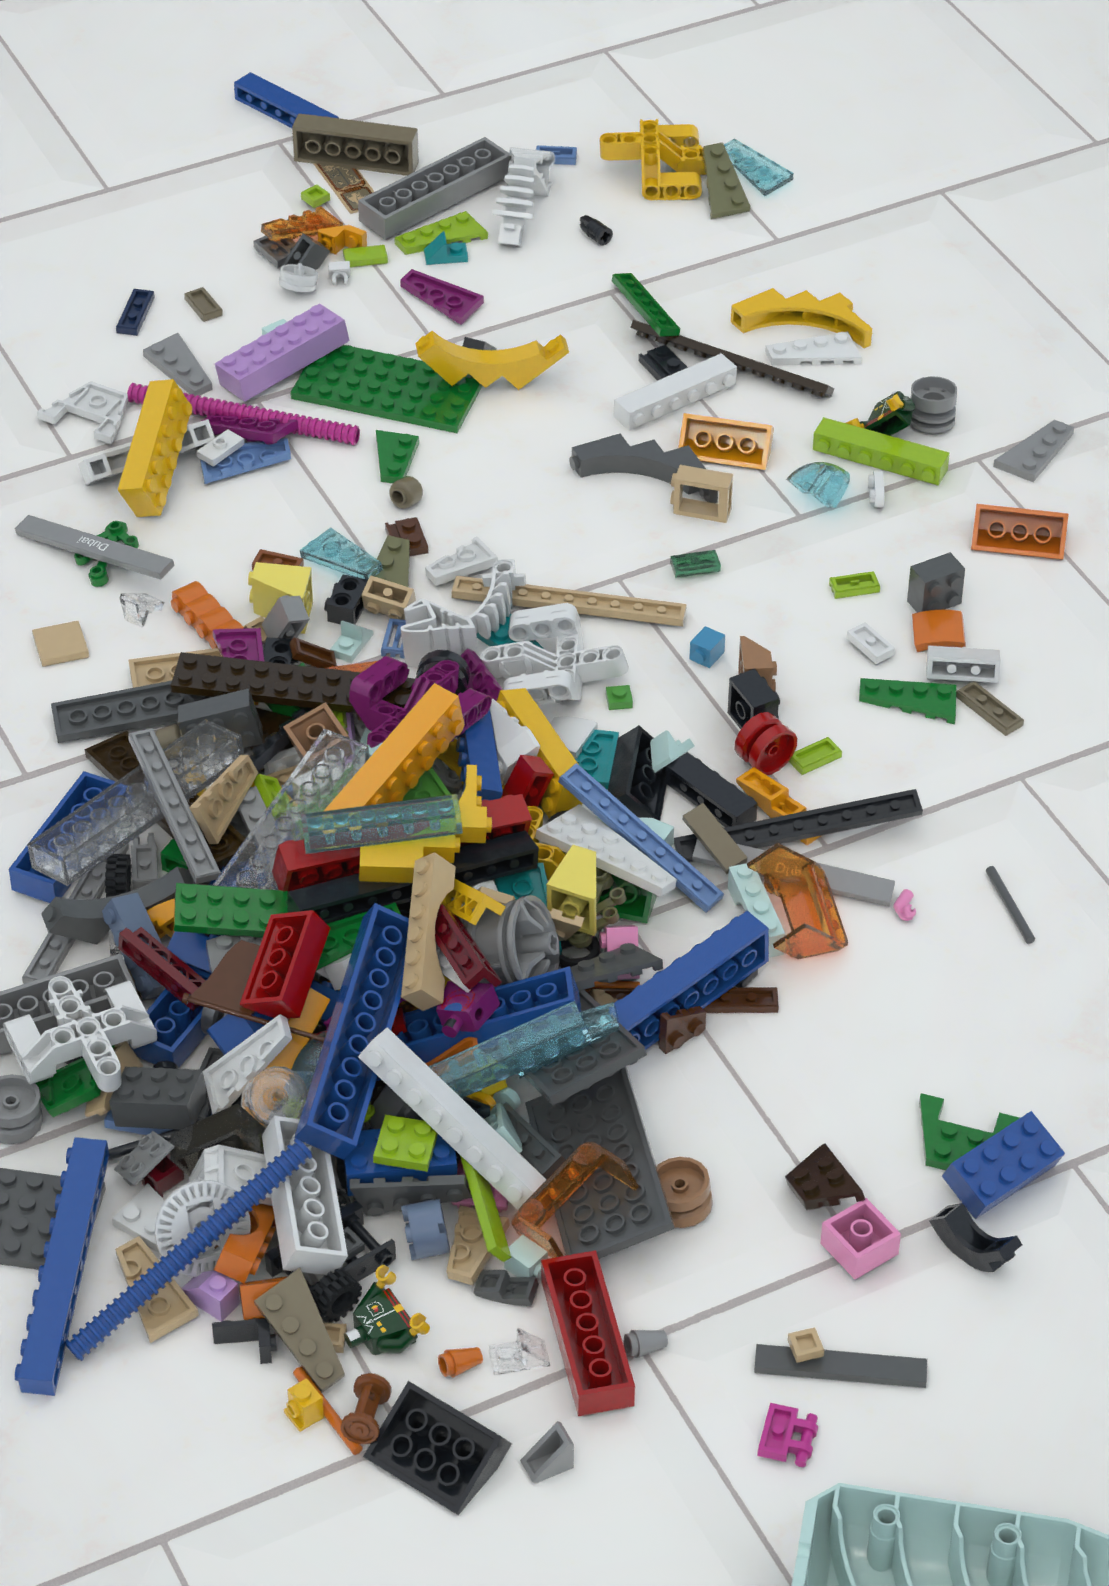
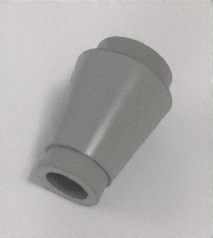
M631 1330L630 1333L624 1335V1349L629 1357L639 1358L667 1347V1334L664 1330Z

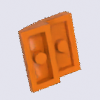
M929 610L912 614L914 642L917 652L928 650V646L961 648L966 646L963 614L961 611Z

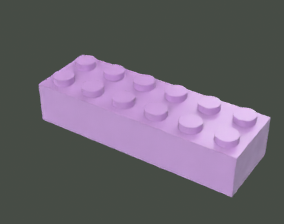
M320 303L312 306L304 313L295 316L290 321L277 326L269 333L260 336L255 341L242 346L239 350L214 363L220 385L244 402L349 342L345 319Z

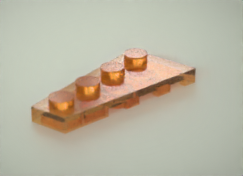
M317 207L313 213L307 210L303 212L302 216L293 214L288 216V220L280 218L261 224V232L269 240L280 241L285 238L297 239L301 237L302 233L314 237L318 234L317 231L319 229L343 226V223L324 208Z

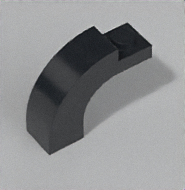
M963 1203L948 1205L929 1220L939 1238L952 1253L969 1266L984 1272H995L1005 1262L1014 1258L1016 1255L1015 1251L1023 1245L1017 1235L996 1238L985 1233L973 1221Z

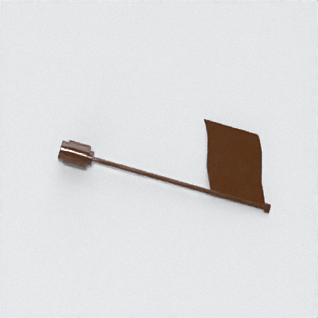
M243 940L236 943L224 955L210 977L193 994L184 993L182 1003L188 1004L190 1002L266 1025L270 1022L269 1020L252 1016L255 1011L243 1008L240 1005L260 945ZM289 1027L293 1034L324 1043L325 1037Z

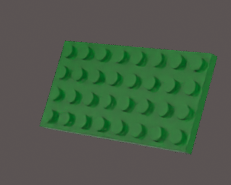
M342 345L307 365L290 393L291 399L458 433L482 385L468 374L451 386L424 361L350 345Z

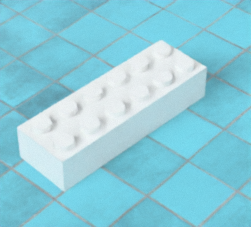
M273 1116L262 1134L266 1166L268 1162L273 1163L275 1161L274 1157H279L282 1150L286 1151L289 1144H294L293 1140L295 1139L294 1136L300 1119ZM304 1143L311 1151L312 1158H307L304 1165L300 1164L298 1166V1171L293 1170V1175L291 1177L286 1176V1181L284 1183L280 1182L277 1189L274 1187L272 1189L273 1193H271L283 1270L296 1271L301 1268L303 1273L327 1275L331 1271L334 1273L335 1269H340L348 1257L330 1154Z

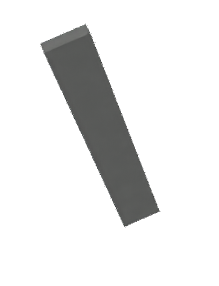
M756 1344L754 1373L926 1388L927 1359L824 1350V1357L796 1363L790 1347Z

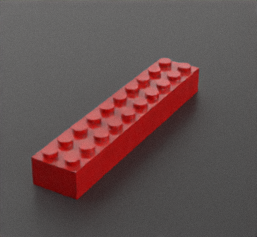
M522 794L514 796L505 795L500 799L490 801L482 800L481 807H487V817H492L491 833H486V840L526 830L528 833L532 818ZM452 809L433 810L428 814L409 815L404 819L385 820L380 824L361 825L351 830H336L327 835H312L303 840L285 841L278 845L272 869L278 890L292 891L357 874L360 869V845L394 843L414 837L439 823ZM460 842V847L473 843Z

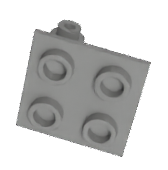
M152 1131L141 1138L138 1146L131 1153L124 1155L120 1159L119 1164L114 1170L123 1176V1179L130 1186L132 1184L136 1186L175 1147Z

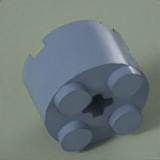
M440 1199L401 1206L404 1222L409 1221V1223H405L406 1227L404 1228L407 1243L413 1242V1244H409L412 1261L450 1253Z

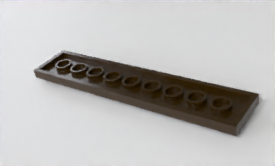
M180 652L171 682V692L216 697L249 689L254 702L314 709L326 702L331 711L357 713L349 701V692L353 679L361 672ZM407 678L402 685L390 692L382 700L404 708L412 692L411 687L415 679Z
M122 732L84 749L86 758L110 780L127 785L129 798L174 839L128 740L129 732ZM175 775L189 806H191L200 796ZM230 824L218 844H209L203 834L219 870L254 853L253 844Z

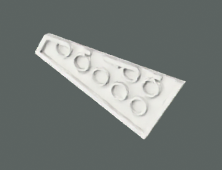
M580 804L538 828L536 831V839L551 846L559 847L566 853L572 845L595 851L596 867L660 897L673 890L676 886V878Z

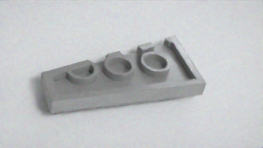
M179 333L143 349V356L170 379H174L189 394H194L196 397L213 390L211 380Z
M1053 420L996 458L993 467L1034 482L1074 434V427Z

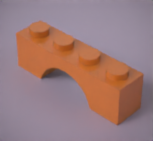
M260 1203L258 1206H252L253 1210L249 1212L251 1222L250 1234L229 1235L214 1268L215 1271L244 1284L249 1273L255 1276L261 1262L260 1259H263L276 1230L273 1206Z

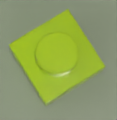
M316 184L302 191L301 199L313 208H316L330 201V193Z

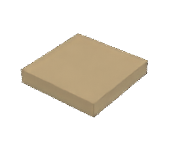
M79 621L32 630L42 667L89 657Z

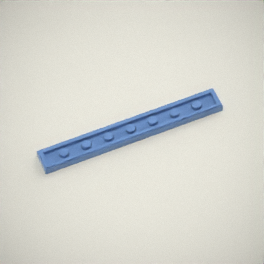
M577 763L559 778L558 782L613 831L676 878V887L707 913L723 898L724 893Z

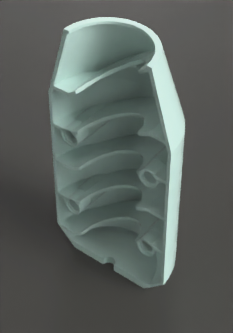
M838 1483L805 1502L792 1586H1109V1535L1066 1518Z

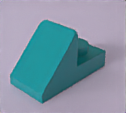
M445 231L424 248L426 265L468 262L466 243L455 242L447 244Z

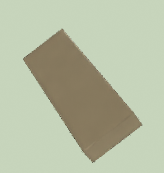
M975 681L956 691V697L1005 736L1023 726V718Z
M704 803L683 815L682 820L726 874L729 872V867L747 862V856Z

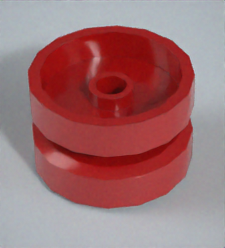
M769 712L757 714L744 724L736 737L734 750L752 768L754 767L766 775H772L783 768L791 759L796 750L798 738L776 716Z

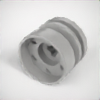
M936 376L922 377L916 380L911 385V400L915 404V409L912 412L911 426L926 433H941L950 430L955 425V406L957 401V386L949 379Z

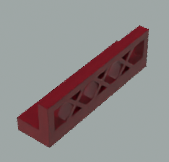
M441 904L435 923V941L464 986L471 990L485 978L497 987L502 981L460 918Z
M126 927L119 933L118 949L181 1002L184 993L193 994L206 981L142 927L135 932ZM140 937H141L143 940H145V941L149 944V946H148L144 941H142V940L140 939ZM190 1002L185 1004L192 1011L200 1006Z

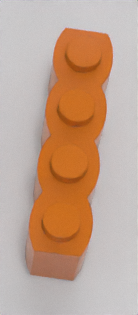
M198 581L172 591L171 606L173 610L184 616L186 623L192 625L198 635L209 642L212 649L218 648L213 638V629L244 628L237 620L233 619L224 607L220 606L215 597L209 594Z

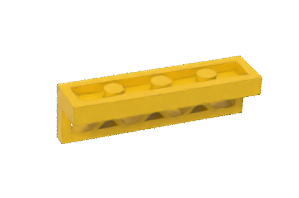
M457 879L454 880V889L441 902L456 916L475 926L485 909L501 916L506 906Z

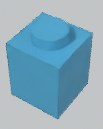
M705 626L690 642L689 659L710 668L725 652V634Z

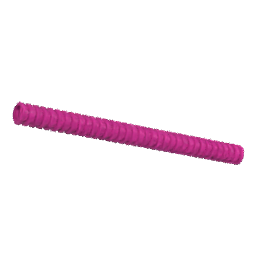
M132 383L127 391L128 401L131 403L135 401L136 404L141 402L143 405L148 386L145 385L143 387L142 384ZM183 393L191 403L194 415L200 414V416L206 415L207 417L210 415L237 416L238 421L244 418L256 417L258 422L269 421L270 418L279 419L280 423H288L290 419L298 422V428L292 432L293 434L298 432L299 435H311L313 438L318 436L319 439L324 437L325 440L331 439L334 442L337 440L339 443L344 441L345 444L351 442V445H356L359 440L360 429L357 425L353 427L351 424H348L346 426L345 423L339 424L336 421L334 423L331 420L326 422L325 419H313L310 416L306 418L305 415L300 417L299 414L293 416L292 413L286 414L284 411L281 413L278 410L273 411L272 409L267 411L266 408L260 409L257 406L255 408L252 405L247 407L246 404H234L231 401L228 403L226 400L221 402L220 399H208L205 396L202 398L200 395L195 397L194 394L188 395V393Z

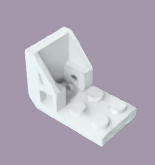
M223 1145L206 1148L201 1154L187 1183L199 1180H212L223 1183L234 1191L240 1192V1187L248 1185L247 1181L249 1179L253 1180L256 1173L259 1175L261 1168H267L265 1154ZM267 1193L265 1200L260 1199L258 1201L260 1204L273 1206L271 1194ZM206 1201L203 1203L191 1205L186 1209L188 1211L189 1209L199 1205L209 1206L211 1202ZM201 1221L196 1224L197 1227L201 1226Z

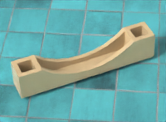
M435 852L415 860L401 993L403 999L422 1011L443 1003L445 978L440 968L436 951L435 923L441 902L454 889L456 869L453 864Z

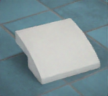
M554 717L550 722L572 756L576 759L594 730L598 729V722L579 717Z

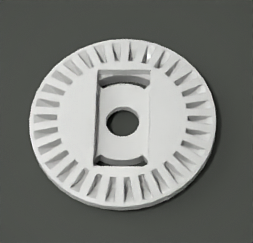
M199 1180L187 1183L171 1193L162 1204L155 1222V1242L160 1255L166 1257L168 1250L173 1251L175 1244H181L180 1240L182 1238L186 1239L189 1232L192 1234L194 1232L193 1228L199 1221H207L209 1214L211 1216L214 1215V1210H219L222 1203L226 1204L228 1202L227 1198H233L235 1191L217 1181ZM206 1201L211 1202L209 1206L199 1205L189 1209L188 1211L186 1209L191 1205L203 1203ZM249 1212L245 1213L246 1216L244 1218L240 1217L238 1219L239 1223L236 1224L234 1222L231 1230L226 1229L224 1236L222 1234L218 1236L219 1240L217 1242L214 1240L212 1242L213 1246L205 1248V1250H209L218 1245L215 1250L206 1254H200L198 1259H192V1264L184 1266L186 1269L184 1271L180 1270L179 1273L197 1277L203 1272L214 1270L229 1235L250 1234L251 1222Z

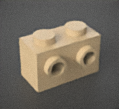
M371 575L362 593L364 608L374 614L382 613L388 615L391 619L405 620L404 608L416 601L413 588Z

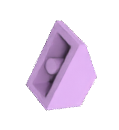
M215 1270L203 1272L199 1276L193 1277L181 1288L194 1305L221 1322L240 1304L238 1283Z

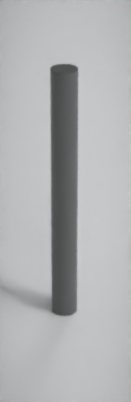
M989 866L986 869V873L1027 944L1033 943L1035 937L996 868Z

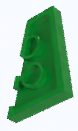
M376 430L381 482L393 484L402 477H406L419 445V436Z

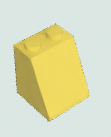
M256 562L254 570L250 571L248 576V585L252 586L249 601L253 603L254 613L266 618L277 600L282 596L289 595L301 597L307 614L310 617L313 606L311 567ZM306 624V626L303 628V630L301 631V633L305 634L306 628H307V624Z
M572 845L547 883V909L552 911V908L563 911V917L573 920L575 915L583 917L582 927L578 931L595 936L597 933L596 852Z

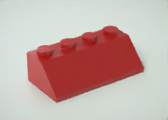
M313 910L272 914L270 916L240 1001V1005L243 1008L272 1018L277 1017L279 1014L287 1019L300 1018L330 927Z

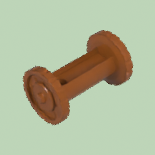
M367 1373L356 1378L353 1386V1391L356 1397L359 1398L354 1413L346 1415L341 1423L343 1435L349 1441L363 1445L370 1444L377 1439L380 1427L374 1417L378 1405L387 1402L392 1392L390 1383L384 1377L378 1374Z

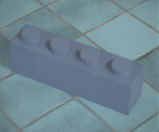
M138 892L111 898L102 910L104 921L109 925L117 946L119 944V933L126 927L132 932L142 927L162 944ZM140 937V939L149 946V944ZM121 951L125 964L135 980V986L141 993L143 1000L159 997L165 988Z

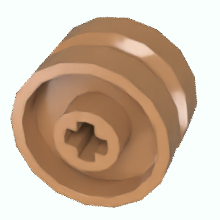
M689 1157L670 1158L658 1164V1173L674 1226L676 1228H686L704 1221L710 1214L713 1205L710 1178L705 1166L701 1162Z

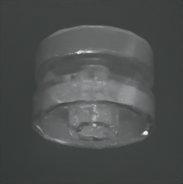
M273 1066L262 1070L246 1084L242 1093L241 1106L248 1121L253 1126L265 1131L273 1116L298 1119L302 1114L308 1091L304 1080L295 1071L287 1067Z

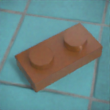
M260 549L252 562V571L256 562L304 566L303 558Z

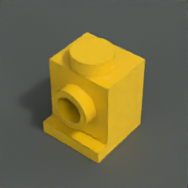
M307 1378L287 1389L288 1402L286 1403L287 1408L284 1409V1413L299 1432L324 1418L323 1397Z

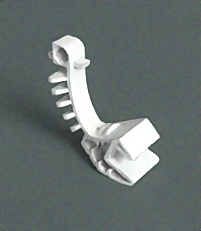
M510 147L509 156H511V160L508 165V175H505L504 178L507 186L500 187V192L507 195V198L497 197L496 203L505 206V210L493 209L492 214L504 217L503 224H500L498 243L521 246L525 220L533 219L534 216L533 214L526 213L527 208L533 207V201H528V198L533 195L548 196L552 182H549V170L555 163V155L550 151Z
M515 559L498 560L493 565L492 574H482L484 587H490L481 606L470 616L456 614L422 598L404 608L406 625L401 626L400 630L405 663L409 667H418L421 658L435 650H449L461 655L467 648L473 649L478 646L476 633L488 639L491 637V630L497 632L499 624L504 625L506 616H510L512 590H515L516 586H525L526 573L516 574Z

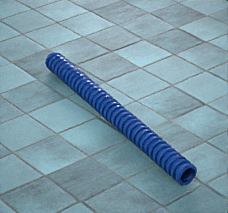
M294 1139L293 1145L289 1144L286 1151L282 1150L279 1157L275 1156L273 1163L268 1162L266 1169L261 1168V1173L259 1175L256 1173L253 1180L249 1179L247 1181L248 1185H242L240 1192L235 1191L233 1198H227L228 1202L226 1204L222 1203L219 1210L215 1209L214 1215L211 1216L209 1214L206 1222L202 1220L199 1228L197 1226L194 1227L192 1234L189 1232L186 1239L182 1238L180 1240L181 1244H175L173 1251L168 1250L166 1257H160L161 1261L159 1263L155 1262L152 1269L148 1268L146 1270L147 1274H141L139 1281L134 1280L132 1287L127 1286V1291L125 1293L121 1292L118 1299L114 1298V1303L111 1305L107 1304L105 1311L101 1309L98 1317L93 1316L91 1323L87 1322L84 1329H79L80 1333L77 1335L73 1334V1339L70 1341L67 1339L65 1341L66 1347L78 1360L82 1361L86 1353L87 1355L91 1353L90 1349H96L98 1342L103 1343L105 1341L103 1338L106 1335L108 1337L111 1336L110 1332L113 1329L116 1331L120 1323L123 1325L125 1323L124 1319H130L132 1312L137 1313L139 1311L137 1308L140 1305L142 1307L145 1306L144 1302L146 1300L150 1301L153 1294L157 1295L159 1293L158 1289H164L166 1287L164 1284L167 1281L171 1283L173 1276H179L178 1272L186 1269L184 1266L187 1264L191 1265L192 1259H198L200 1252L205 1253L207 1246H213L212 1242L214 1240L217 1242L219 1240L218 1236L221 1234L224 1236L226 1229L231 1230L234 1222L236 1224L239 1223L238 1219L240 1217L244 1218L247 1211L251 1212L253 1210L252 1206H258L260 1199L265 1200L267 1193H273L272 1189L274 1187L277 1189L280 1182L284 1183L286 1176L291 1177L293 1170L298 1171L300 1164L304 1165L307 1158L311 1159L312 1153L300 1139Z

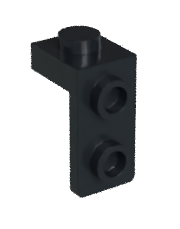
M266 1319L225 1320L212 1323L214 1344L259 1341L260 1364L272 1363L271 1351H277L276 1334H270V1325Z

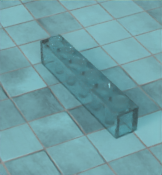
M457 794L301 814L306 854L463 834Z
M575 1001L435 1063L429 1066V1068L455 1093L464 1098L592 1039Z

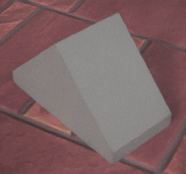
M559 1421L520 1460L532 1482L538 1483L574 1468V1443Z

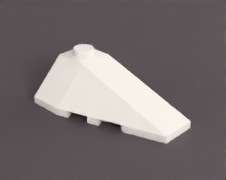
M492 699L490 713L501 784L506 785L520 755L537 757L540 745L527 726H520L518 724L519 720L516 717L508 716L507 710Z

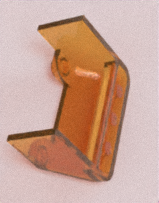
M777 843L747 863L749 869L763 875L766 890L770 894L781 898L792 931L773 943L775 949L788 954L790 957L803 959L836 952L848 945V939L826 874L817 862Z
M586 1142L580 1145L517 1210L512 1217L511 1224L519 1236L525 1235L545 1249L551 1258L564 1256L553 1237L540 1228L598 1167L635 1191L639 1186L625 1161L595 1142Z

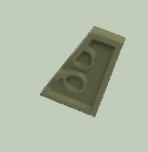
M387 535L369 577L371 575L409 587L410 541Z

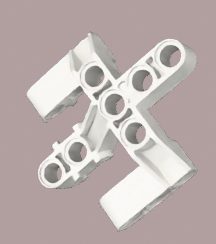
M569 603L513 612L510 616L509 637L516 643L491 646L484 649L480 655L481 661L494 678H506L503 683V690L526 688L536 704L581 700L582 683L620 677L626 674L629 669L621 646L611 645L584 650L580 617L576 607ZM558 636L557 652L553 654L532 644L530 641Z
M57 976L49 981V1000L47 1005L52 1015H55L58 1027L46 1030L40 1035L30 1014L3 1023L6 1038L29 1084L53 1077L56 1074L57 1064L83 1056L99 1089L104 1092H114L121 1086V1066L112 1046L128 1040L131 1047L135 1049L157 1041V1030L154 1028L131 981L105 988L103 992L107 994L111 1009L95 1014L91 1011L89 1005H84L82 990L76 991L69 978Z

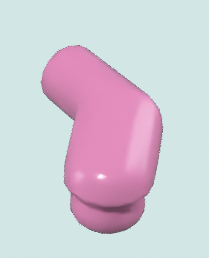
M904 889L893 905L899 918L904 921H910L916 915V909L912 910V905L909 904L914 895L908 889Z

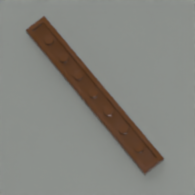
M777 987L731 988L703 1009L706 1013H778ZM588 988L584 990L590 995L592 989H601L614 999L619 1000L626 997L635 988Z

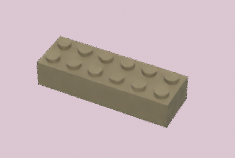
M298 113L292 126L294 161L406 176L415 172L419 163L418 128Z

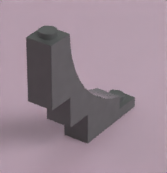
M621 433L572 447V455L569 458L571 468L576 470L581 478L603 473H630L649 476L671 484L672 475L677 473L680 465L706 469L689 445L664 452L655 439L630 446ZM683 485V491L688 495L699 492L700 496L704 497L707 502L718 503V491Z
M177 866L161 878L120 895L89 900L55 897L41 915L48 933L97 945L110 930L109 925L104 921L102 910L111 898L138 892L145 909L148 910L158 904L174 899L176 883L195 884L189 869ZM211 881L199 883L198 885H208Z

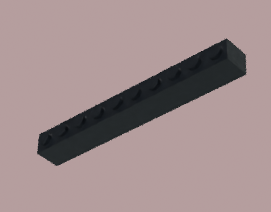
M526 830L486 840V843H473L460 847V853H455L454 863H451L456 867L455 879L471 886L535 869L538 866L539 847ZM359 873L288 891L287 912L313 910L327 924L367 912L374 903L386 906L392 903L399 905L410 902L413 883L359 881Z

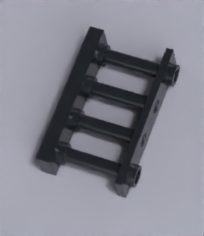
M357 1200L340 1209L343 1229L349 1227L370 1250V1252L360 1258L354 1256L346 1261L348 1265L341 1269L347 1271L359 1282L376 1272L379 1266H389L396 1260L395 1241L391 1239L380 1245L363 1227V1207ZM279 1245L265 1253L266 1271L272 1278L281 1272H285L287 1276L294 1272L283 1270ZM306 1280V1283H307V1285H308V1287H309L310 1292L315 1291L314 1286H315L316 1284L311 1285V1284Z

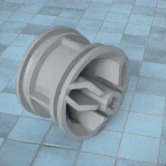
M533 895L523 896L518 900L502 904L506 908L501 916L485 909L476 926L460 918L502 981L498 986L558 970V934L556 933L549 910L538 897ZM483 978L479 983H490V982H489L488 980H486L485 978Z

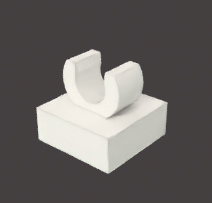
M350 261L328 262L329 278H332V284L336 285V279L342 277L344 284L347 285L348 277H350Z

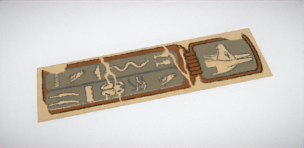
M314 164L350 214L358 212V200L375 192L358 169Z

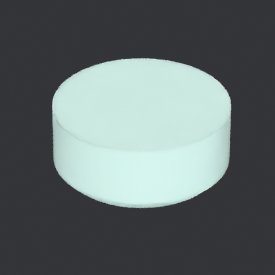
M510 1087L504 1088L493 1095L496 1104L501 1102L503 1105L507 1102L514 1110L521 1104L519 1095Z

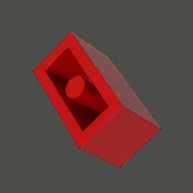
M520 755L501 797L522 794L527 807H538L554 773L540 757Z

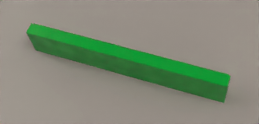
M632 273L612 274V282L659 336L680 335V327Z

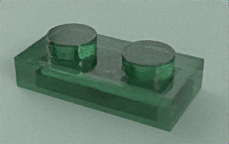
M716 550L670 556V564L675 578L721 572V564Z

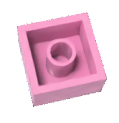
M865 1198V1200L857 1202L822 1222L820 1243L854 1279H857L899 1254L901 1233Z

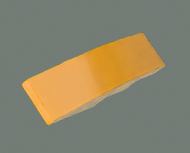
M754 767L736 778V783L748 796L758 803V806L770 818L807 811L805 806L789 797L788 788ZM821 836L801 839L800 841L808 846Z

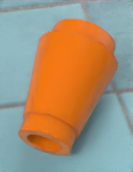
M478 1347L449 1349L438 1356L441 1373L445 1377L450 1376L452 1378L483 1362V1356Z

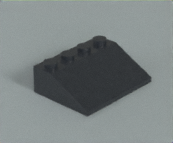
M408 1381L380 1427L377 1439L370 1444L363 1457L459 1515L498 1469L512 1443Z

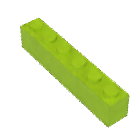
M825 417L819 423L813 436L814 451L939 486L948 471L950 452Z

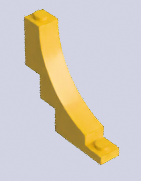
M433 331L422 336L415 343L418 357L451 386L470 374L485 388L503 376L520 390L569 353L567 341L561 334L555 339L550 340L544 347L535 340L522 346L503 350L466 348L445 340Z

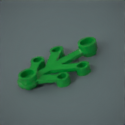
M112 521L106 526L104 532L97 535L115 542L122 541L125 545L131 547H139L137 537L129 536L126 523L121 521ZM77 553L74 554L76 564L80 566L86 565L93 559ZM98 561L97 566L90 569L89 579L92 586L100 587L108 583L109 577L106 571L108 563Z

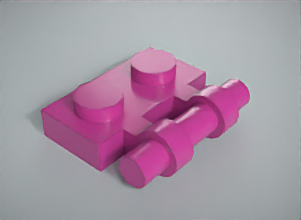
M770 1403L757 1456L786 1462L788 1453L796 1455L795 1464L798 1467H805L807 1459L811 1458L812 1439L816 1437L818 1432L817 1415L809 1413L806 1416V1420L797 1418L798 1408ZM794 1432L801 1434L800 1441L792 1439Z

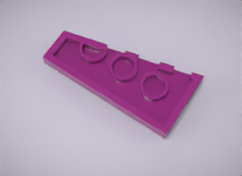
M210 415L202 420H209L214 435L222 434L228 429L245 438L246 441H263L268 445L277 443L278 440L298 428L297 420L290 419L288 423H280V420L270 418L269 421L258 422L256 417L244 418L238 421L237 416Z
M261 628L213 629V638L222 657L264 661Z
M467 648L460 655L470 669L467 690L471 688L489 695L497 701L499 692L503 688L475 651Z

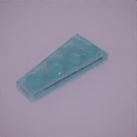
M735 138L724 144L732 165L764 196L793 180V172Z

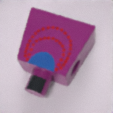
M448 981L444 989L443 1003L437 1005V1014L443 1026V1033L448 1037L454 1038L459 1031H478L499 1007L500 1002L491 983H477L467 993L452 981Z

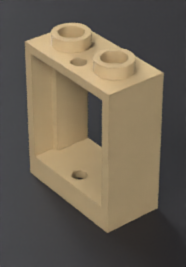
M680 465L677 473H673L671 479V487H674L670 499V504H674L673 514L727 523L732 509L733 474ZM683 485L719 491V504L682 498Z

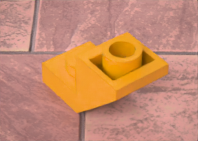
M351 225L323 228L317 231L318 241L330 250V253L335 255L345 246L349 248L367 247V232Z

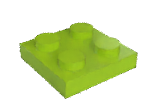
M385 1115L374 1151L373 1163L428 1172L438 1133L423 1120Z

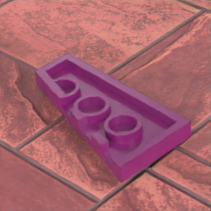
M413 269L400 280V287L460 325L484 303L483 295Z

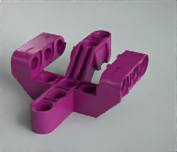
M384 656L357 675L350 686L349 701L367 729L371 731L367 736V745L373 748L383 743L434 683L455 694L458 688L459 664L455 661L443 660L423 673L419 678H416L404 708L386 702L382 698L406 681L410 671L406 663L389 656ZM471 688L464 693L460 692L458 694L465 724L459 735L463 734L465 730L488 713L492 703L491 696Z

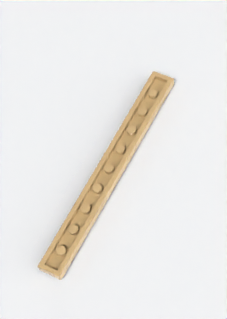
M456 576L452 588V598L483 602L487 597L490 587H484L480 578ZM528 584L516 586L515 590H512L513 606L537 608L569 603L576 607L578 614L682 627L687 604Z

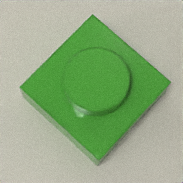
M630 685L606 687V699L609 710L633 708Z

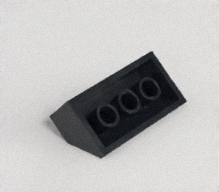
M638 725L618 737L608 791L637 817L654 818L660 821L667 786L666 766L656 773L652 769L650 745L654 737Z

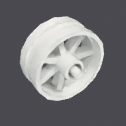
M302 263L281 266V276L279 277V285L281 287L292 290L295 293L316 290L318 271L311 267L303 266Z

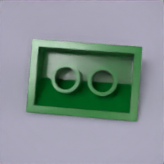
M612 874L613 885L609 889L602 891L598 904L610 897L612 889L617 887L623 888L627 899L623 904L614 906L618 911L619 917L648 923L657 895Z

